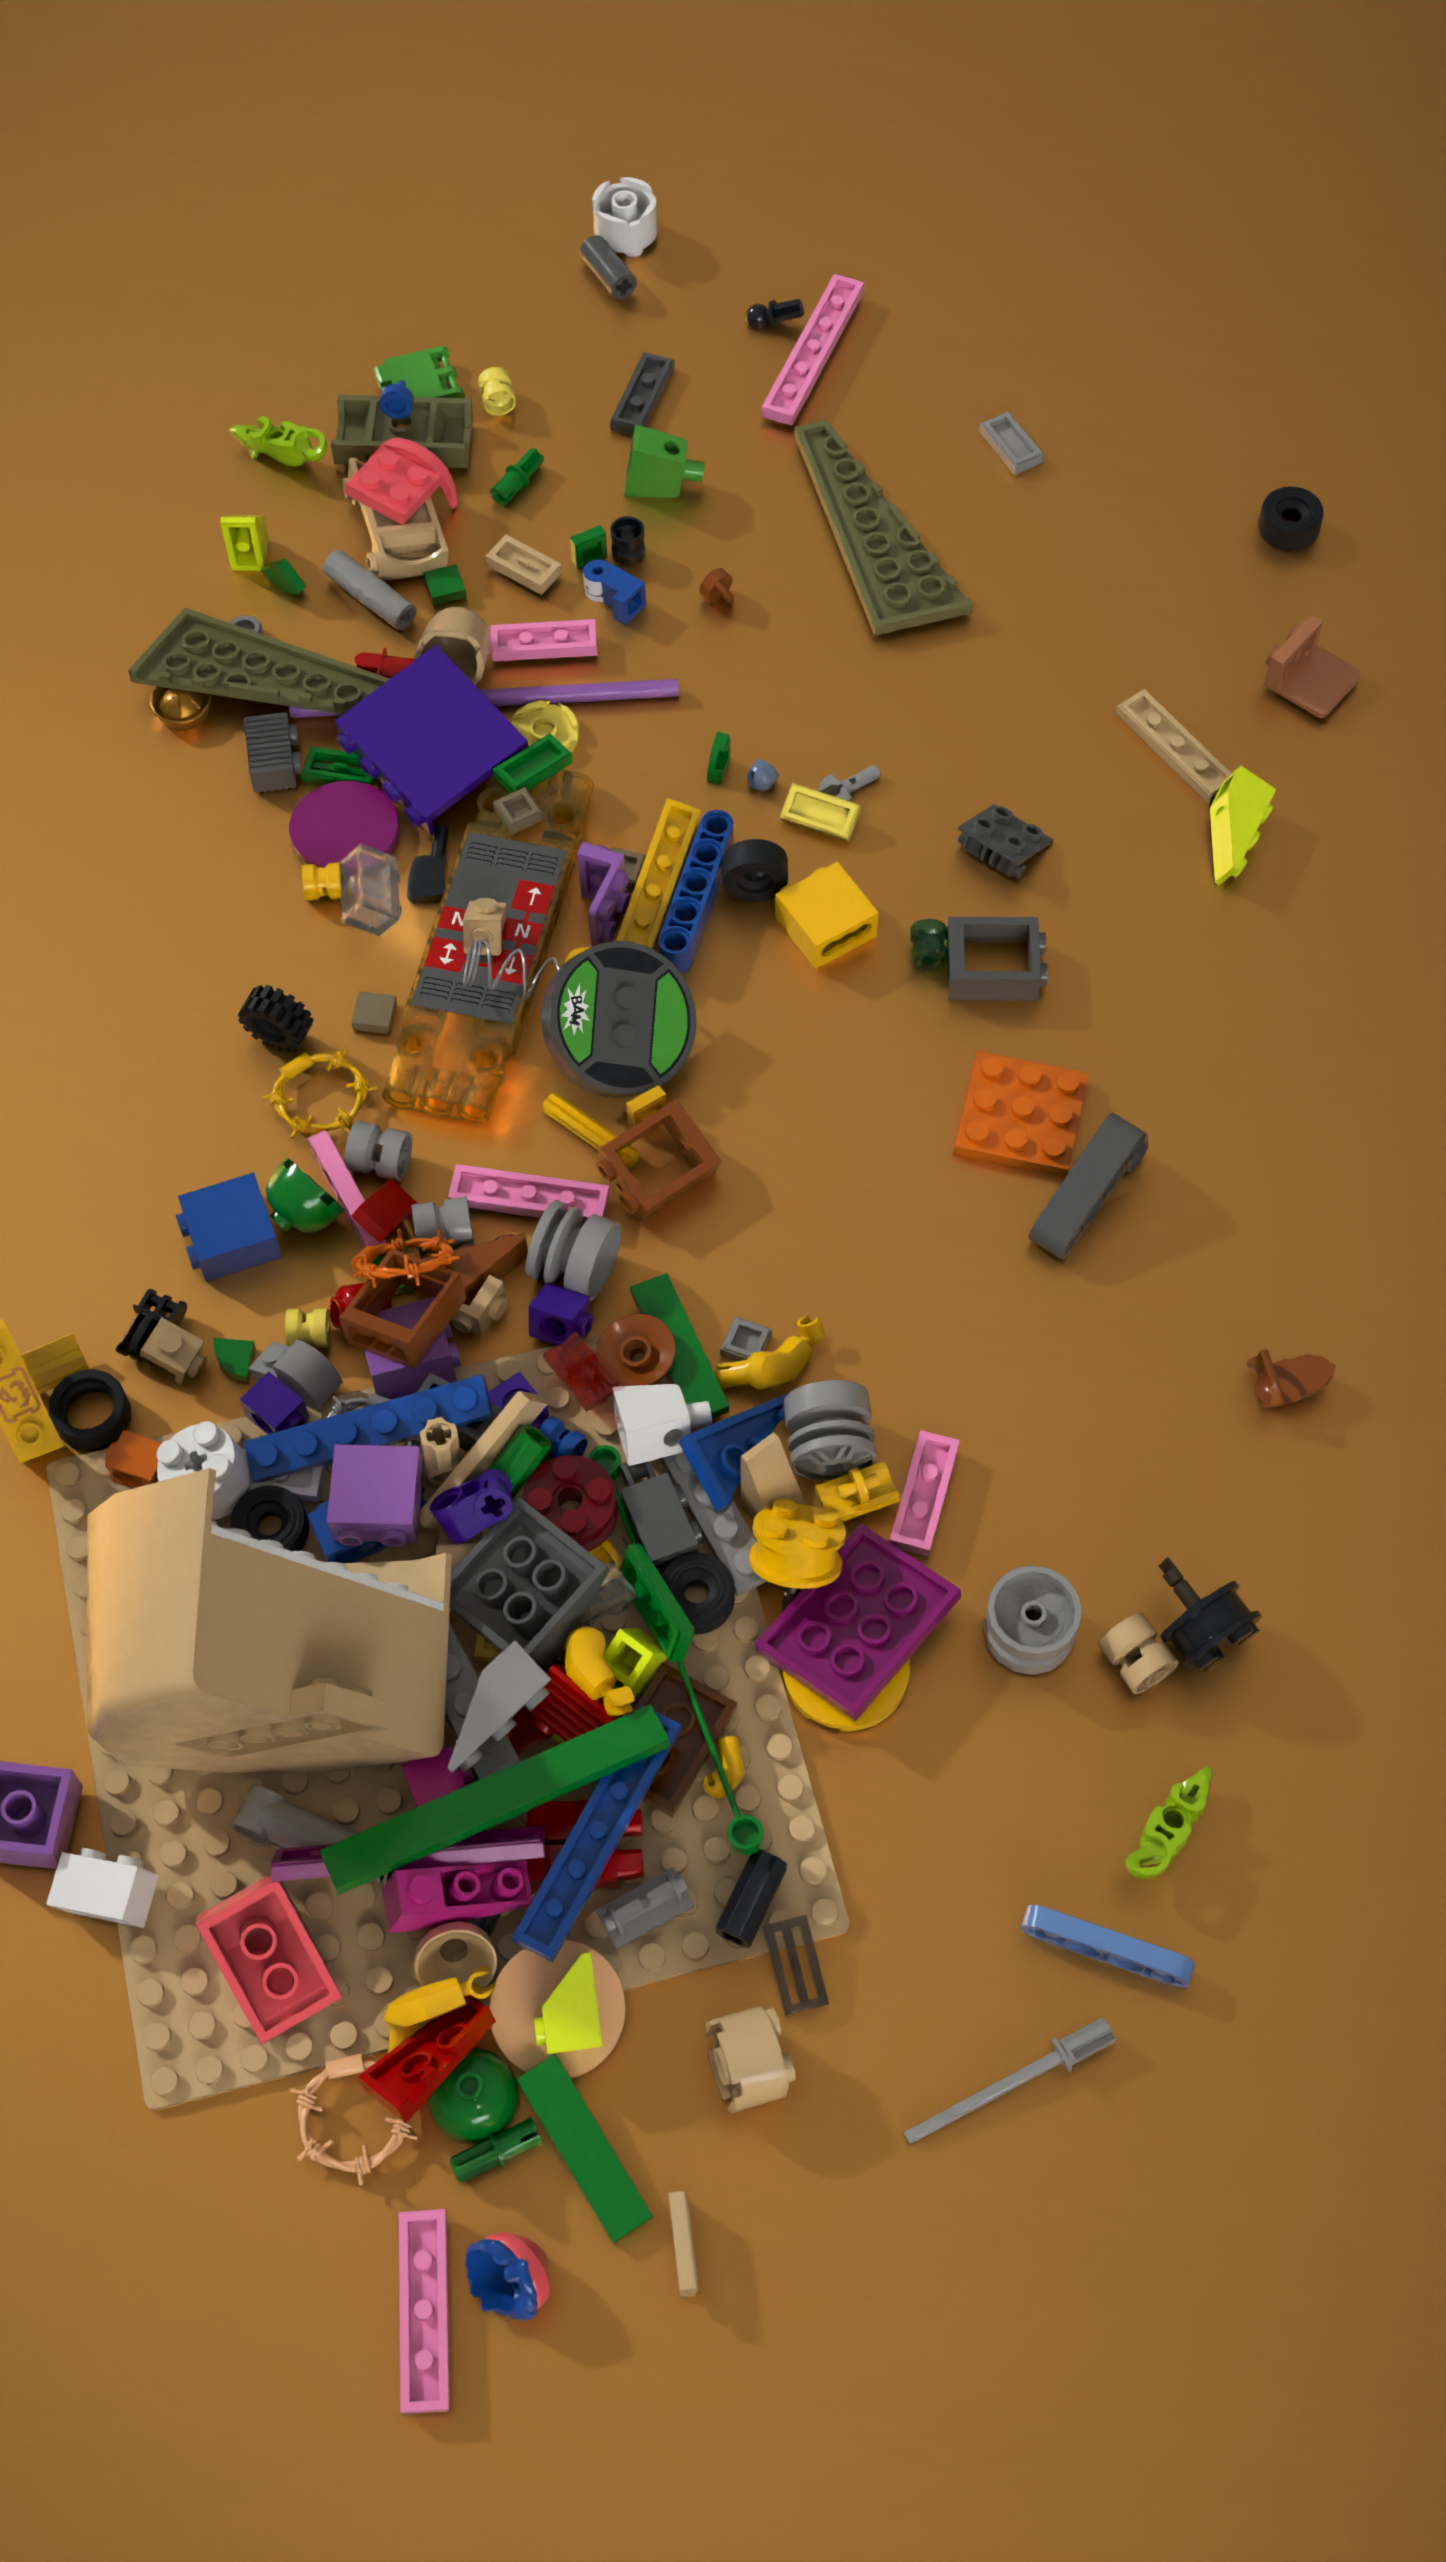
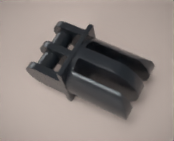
M148 1289L139 1305H133L136 1314L116 1346V1352L123 1356L129 1355L131 1359L138 1362L144 1361L146 1365L152 1367L153 1362L140 1356L142 1347L161 1317L179 1326L187 1311V1303L184 1301L175 1303L172 1301L171 1296L164 1295L160 1297L155 1290ZM152 1306L155 1307L154 1311H150ZM167 1312L171 1314L169 1318L165 1317Z

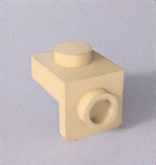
M491 898L469 901L463 918V947L465 954L469 953L472 941L475 938L477 940H485L488 943L491 955L499 956L501 954L502 930L507 917V903L496 902ZM482 944L481 955H487L485 944Z
M489 1275L469 1306L462 1304L450 1321L451 1326L462 1333L468 1334L472 1332L483 1337L492 1321L499 1320L507 1307L508 1300L506 1299L503 1281Z
M162 1317L140 1352V1356L175 1374L174 1382L180 1385L184 1383L188 1375L195 1378L206 1359L205 1356L201 1355L204 1340Z

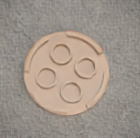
M565 1940L553 1963L524 1948L506 1963L494 1983L496 1986L491 1993L489 2009L496 2020L491 2027L492 2033L504 2055L524 2072H528L556 2054L569 2077H577L598 2066L611 2053L618 2042L625 2020L623 1988L619 1977L610 1963L589 1946L572 1940ZM591 1952L602 2047L547 2054L546 2045L537 2046L534 2018L543 2017V2004L580 1955Z

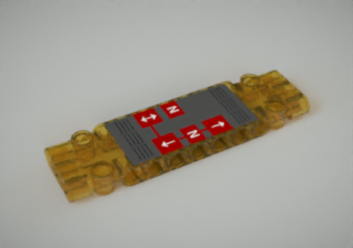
M561 770L530 789L528 792L543 813V821L513 835H510L493 808L494 801L510 793L493 775L489 777L485 790L477 798L478 812L475 821L469 822L465 829L405 1006L402 1031L396 1037L397 1052L382 1093L383 1099L388 1104L401 1109L481 1124L489 1121L498 1089L506 1081V1064L509 1054L514 1055L517 1051L538 981L529 999L525 1001L523 998L522 958L520 953L517 952L508 962L497 986L491 993L488 990L487 955H480L473 984L470 987L464 986L463 977L468 954L464 953L463 918L469 901L491 898L496 902L507 903V917L502 930V952L499 956L491 955V986L509 954L515 949H520L524 953L526 960L528 993L538 971L545 962L575 867L578 844L582 840L581 826L594 789V783L588 776L578 772ZM485 1065H493L492 1067L488 1068L483 1067Z

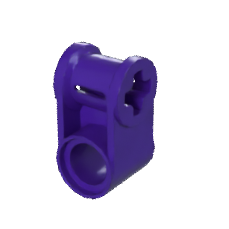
M490 1469L484 1471L467 1482L439 1494L431 1502L429 1509L450 1541L454 1544L463 1543L480 1531L505 1520L512 1511L511 1479L505 1472Z

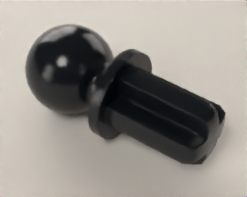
M800 299L782 303L771 300L769 301L768 308L762 304H754L746 311V324L755 330L768 327L770 322L775 328L779 327L783 321L802 317L804 315L803 303Z

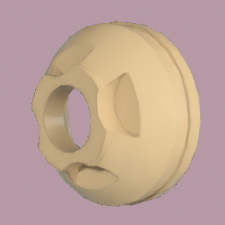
M449 1922L430 1930L417 1945L414 1958V1971L421 1987L453 1977H457L459 1984L468 1981L475 1968L485 1965L491 1968L489 1973L475 1978L476 1984L479 1987L485 1988L494 1977L497 1968L496 1950L488 1934L480 1927L465 1922ZM450 1939H460L466 1943L465 1950L455 1956L443 1954L440 1948L444 1942Z

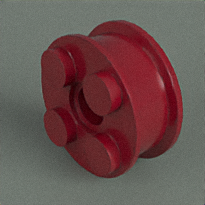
M577 1455L556 1457L540 1465L526 1483L523 1500L588 1552L599 1547L613 1532L618 1516L616 1489L609 1473L597 1462ZM567 1501H577L581 1504L577 1509L564 1510L561 1508Z

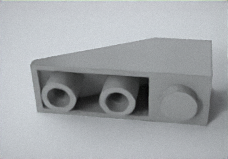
M515 1640L481 1672L447 1767L452 1773L459 1767L466 1773L485 1755L479 1748L490 1737L493 1736L499 1742L517 1725L512 1717L523 1706L532 1711L550 1694L545 1686L551 1679Z

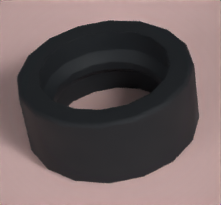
M96 1369L81 1370L65 1377L54 1388L49 1399V1416L60 1438L70 1447L82 1451L102 1450L113 1442H117L123 1430H127L131 1420V1405L120 1382L112 1375ZM90 1392H102L112 1398L114 1409L102 1424L87 1429L75 1428L69 1424L66 1413L69 1406L78 1397Z

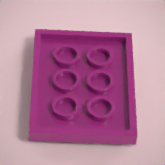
M861 1523L837 1551L842 1559V1569L839 1577L832 1583L822 1587L802 1589L754 1644L757 1653L855 1721H857L961 1598L960 1588Z

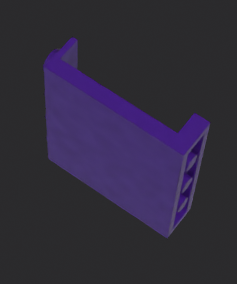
M437 645L433 646L335 720L339 732L336 738L344 751L349 755L354 752L360 759L359 764L363 771L371 779L376 776L383 784L381 787L386 796L393 803L399 801L405 807L404 812L409 821L417 828L421 825L430 835L434 833L432 824L434 819L492 776L494 767L528 747V740Z

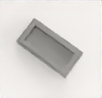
M1009 411L980 423V434L1014 475L1043 463V452Z

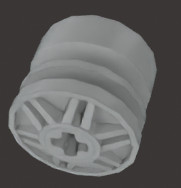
M554 1200L544 1211L533 1233L526 1257V1276L536 1281L544 1278L545 1284L548 1282L557 1285L564 1276V1288L590 1296V1301H592L603 1289L613 1268L621 1241V1224L593 1214L583 1225V1210L575 1206L569 1209L568 1204Z
M844 1380L819 1381L792 1390L784 1398L783 1408L786 1430L791 1434L788 1441V1449L791 1452L790 1466L796 1475L807 1479H835L848 1474L850 1469L857 1467L861 1470L875 1464L877 1451L876 1446L873 1444L874 1431L869 1426L872 1417L869 1393L863 1385Z

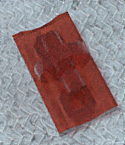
M577 1332L570 1335L561 1345L543 1353L546 1363L586 1412L595 1409L607 1401L608 1397L613 1394L612 1387L619 1386V1383Z

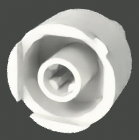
M622 177L620 178V183L610 185L609 180L602 183L595 190L592 197L594 235L602 236L614 252L624 253L628 257L641 255L643 249L655 240L658 231L656 196L652 193V188L640 179Z
M204 1421L179 1431L170 1440L164 1441L156 1453L159 1482L207 1468L216 1470L212 1520L224 1518L232 1514L236 1503L246 1493L249 1484L253 1482L246 1451L223 1429L209 1421Z

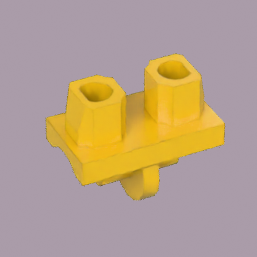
M885 1461L861 1470L857 1467L850 1469L848 1474L818 1484L815 1487L822 1507L836 1511L842 1522L900 1502L901 1499Z

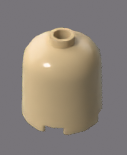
M448 607L436 613L427 624L417 644L414 661L437 645L475 685L482 679L491 646L488 626L482 617L474 611L463 607Z

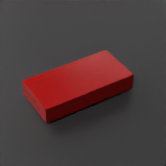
M390 1178L364 1201L351 1217L381 1243L412 1214L411 1205L419 1203Z

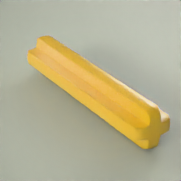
M551 1093L543 1102V1110L546 1114L598 1151L603 1145L617 1137V1135L557 1093ZM631 1145L617 1153L628 1170L639 1160L638 1150Z

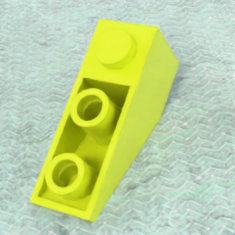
M1243 766L1238 767L1222 782L1210 807L1215 883L1221 885L1230 876L1236 878L1242 872L1248 861L1244 856L1254 846L1261 834L1257 829L1268 818L1273 809V805L1270 802L1276 789Z

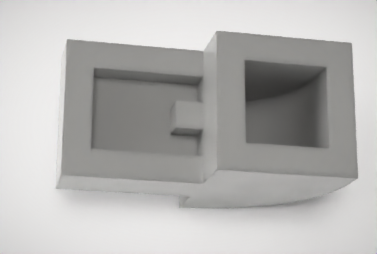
M298 1339L291 1346L273 1341L248 1368L253 1379L259 1381L269 1371L300 1396L307 1407L319 1410L343 1383L335 1367L322 1353Z

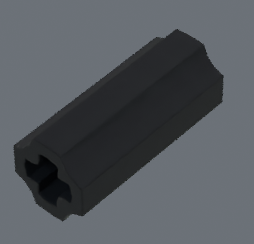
M761 1849L751 1854L715 1927V1933L739 1947L750 1948L787 1870V1863L778 1856Z

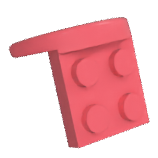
M391 438L384 441L372 453L370 459L345 484V495L402 525L413 516L439 486H441L445 493L449 507L455 509L458 506L456 487L445 464L427 448L403 438Z

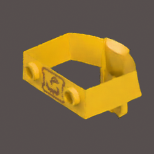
M0 1318V1424L20 1463L64 1447L40 1395L55 1388L65 1377L77 1371L90 1370L86 1363L81 1348H79L74 1333L67 1334L20 1355L8 1327Z

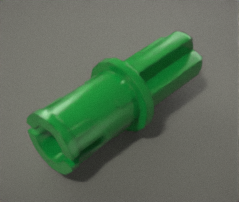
M531 448L516 465L511 464L506 468V474L490 490V493H492L491 497L496 503L506 506L521 488L524 489L529 485V477L544 462L543 455L537 449Z
M531 2116L526 2118L525 2121L494 2136L492 2133L489 2134L488 2139L450 2158V2166L458 2182H465L499 2164L503 2168L506 2166L505 2161L537 2145H542L541 2137L536 2132L537 2128Z

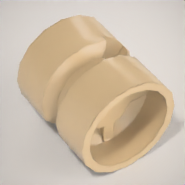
M1142 1612L1136 1613L1118 1623L1102 1637L1098 1644L1113 1665L1122 1666L1120 1676L1134 1694L1142 1693L1161 1682L1173 1672L1179 1663L1164 1642L1155 1641L1157 1631Z

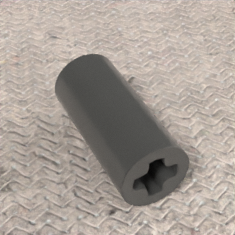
M594 235L586 239L580 248V256L613 298L621 300L630 296L637 285L635 276L602 236Z

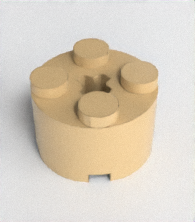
M757 2006L705 2023V2037L714 2035L715 2048L707 2050L711 2069L722 2100L732 2098V2102L728 2107L730 2113L786 2097L787 2090L789 2089L788 2082L795 2080V2070L790 2055L788 2053H781L777 2036L781 2035V2027L777 2013L773 2008L764 2010L761 2006Z

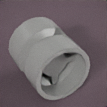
M356 1121L347 1138L344 1163L348 1170L369 1174L375 1170L378 1177L391 1178L394 1181L400 1182L409 1166L413 1143L412 1134L393 1128H388L382 1132L379 1125Z
M466 1196L446 1199L442 1207H438L434 1202L411 1205L416 1238L432 1239L438 1236L437 1230L440 1229L442 1237L447 1241L454 1239V1243L449 1244L452 1249H457L465 1244H474ZM418 1248L419 1255L434 1253L431 1249L423 1251L422 1248Z

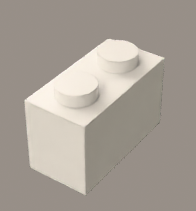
M81 1848L79 1855L61 1852L46 1905L71 1914L141 1928L145 1927L159 1875L143 1869L145 1861L124 1855H119L117 1862L107 1861L106 1853L88 1848Z

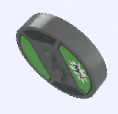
M610 941L592 946L575 955L555 973L543 999L541 1024L548 1052L557 1067L569 1080L580 1088L599 1096L624 1098L647 1092L657 1085L661 1086L680 1070L687 1060L694 1043L696 1009L691 991L684 977L666 957L652 948L639 943Z

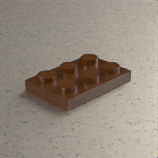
M662 1662L632 1712L640 1709L642 1705L648 1706L651 1704L654 1711L681 1724V1731L642 1800L673 1818L711 1753L680 1671ZM689 1677L714 1745H716L717 1740L720 1739L737 1710V1702Z

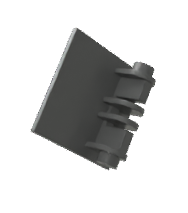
M995 804L958 827V830L962 832L958 842L962 844L963 850L976 857H980V860L983 862L990 857L989 865L994 867L997 864L996 869L1010 878L1013 876L1020 878L1026 869V865L1023 862L1053 843L1054 840L1044 834L1039 827L1025 823L1015 817L1009 809Z

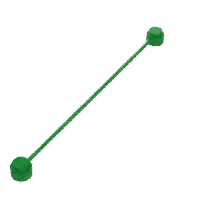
M598 1446L589 1453L588 1458L600 1464L611 1476L616 1489L617 1507L632 1545L638 1544L614 1479L621 1473L620 1464L622 1463L620 1454L612 1446ZM683 1661L676 1662L735 1816L728 1826L729 1845L738 1854L751 1855L757 1852L763 1844L762 1824L751 1815H741Z

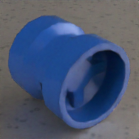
M550 1416L539 1428L550 1439L552 1445L544 1457L549 1456L553 1459L566 1455L583 1456L589 1440L581 1432L566 1429L565 1422L555 1416Z

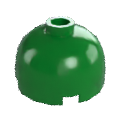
M288 1157L277 1166L268 1180L266 1196L269 1204L274 1209L270 1217L285 1231H288L293 1226L303 1233L318 1232L327 1228L345 1210Z
M473 2048L428 2098L429 2110L437 2127L450 2140L465 2145H476L488 2139L489 2134L492 2133L494 2136L508 2129L514 2122L520 2106L519 2085L511 2067L501 2057L481 2048Z

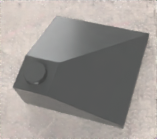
M519 1497L513 1503L510 1515L505 1520L494 1524L451 1572L450 1609L499 1653L503 1652L515 1640L546 1673L565 1652L566 1638L571 1631L579 1627L610 1569Z

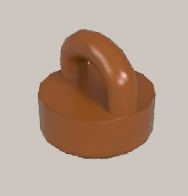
M723 568L711 571L701 583L700 595L710 604L715 603L720 598L726 603L732 604L734 596L729 591L733 581L732 576Z

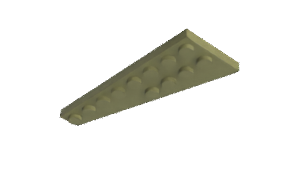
M824 420L795 427L796 442L874 636L972 614L973 603L971 598L966 599L957 588L955 578L945 573L939 565L940 560L934 553H929L920 542V535L897 506L895 504L891 505L882 494L883 489L878 483L874 484L867 476L864 465L860 461H855L847 451V444L830 423Z
M184 608L128 670L130 681L138 684L338 714L346 713L390 679L188 608Z

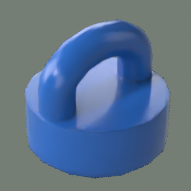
M399 380L397 384H390L384 387L379 401L381 411L394 419H403L410 415L414 397L412 392L406 388V382Z

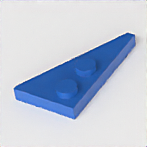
M789 1393L690 1433L678 1441L716 1512L730 1504L733 1499L731 1496L741 1483V1456L769 1436L777 1424L784 1419L783 1403L784 1398Z

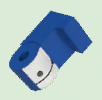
M593 560L584 566L583 579L586 596L592 601L603 602L613 608L614 619L621 624L626 625L647 605L645 583L604 560Z

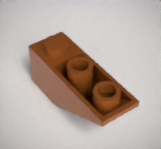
M525 1232L516 1235L504 1234L493 1241L477 1245L465 1244L453 1250L455 1256L461 1257V1260H454L451 1263V1268L460 1273L466 1296L463 1304L468 1306L471 1304L489 1275L501 1280L526 1259L528 1247ZM435 1253L425 1254L420 1257L425 1261L436 1259L432 1258V1254ZM415 1289L418 1301L432 1297L435 1298V1296Z

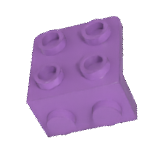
M582 842L577 852L582 897L593 900L588 916L591 946L613 940L616 931V920L619 914L624 915L631 899V894L627 893L629 872L625 871L623 854L613 852L602 845L595 846Z

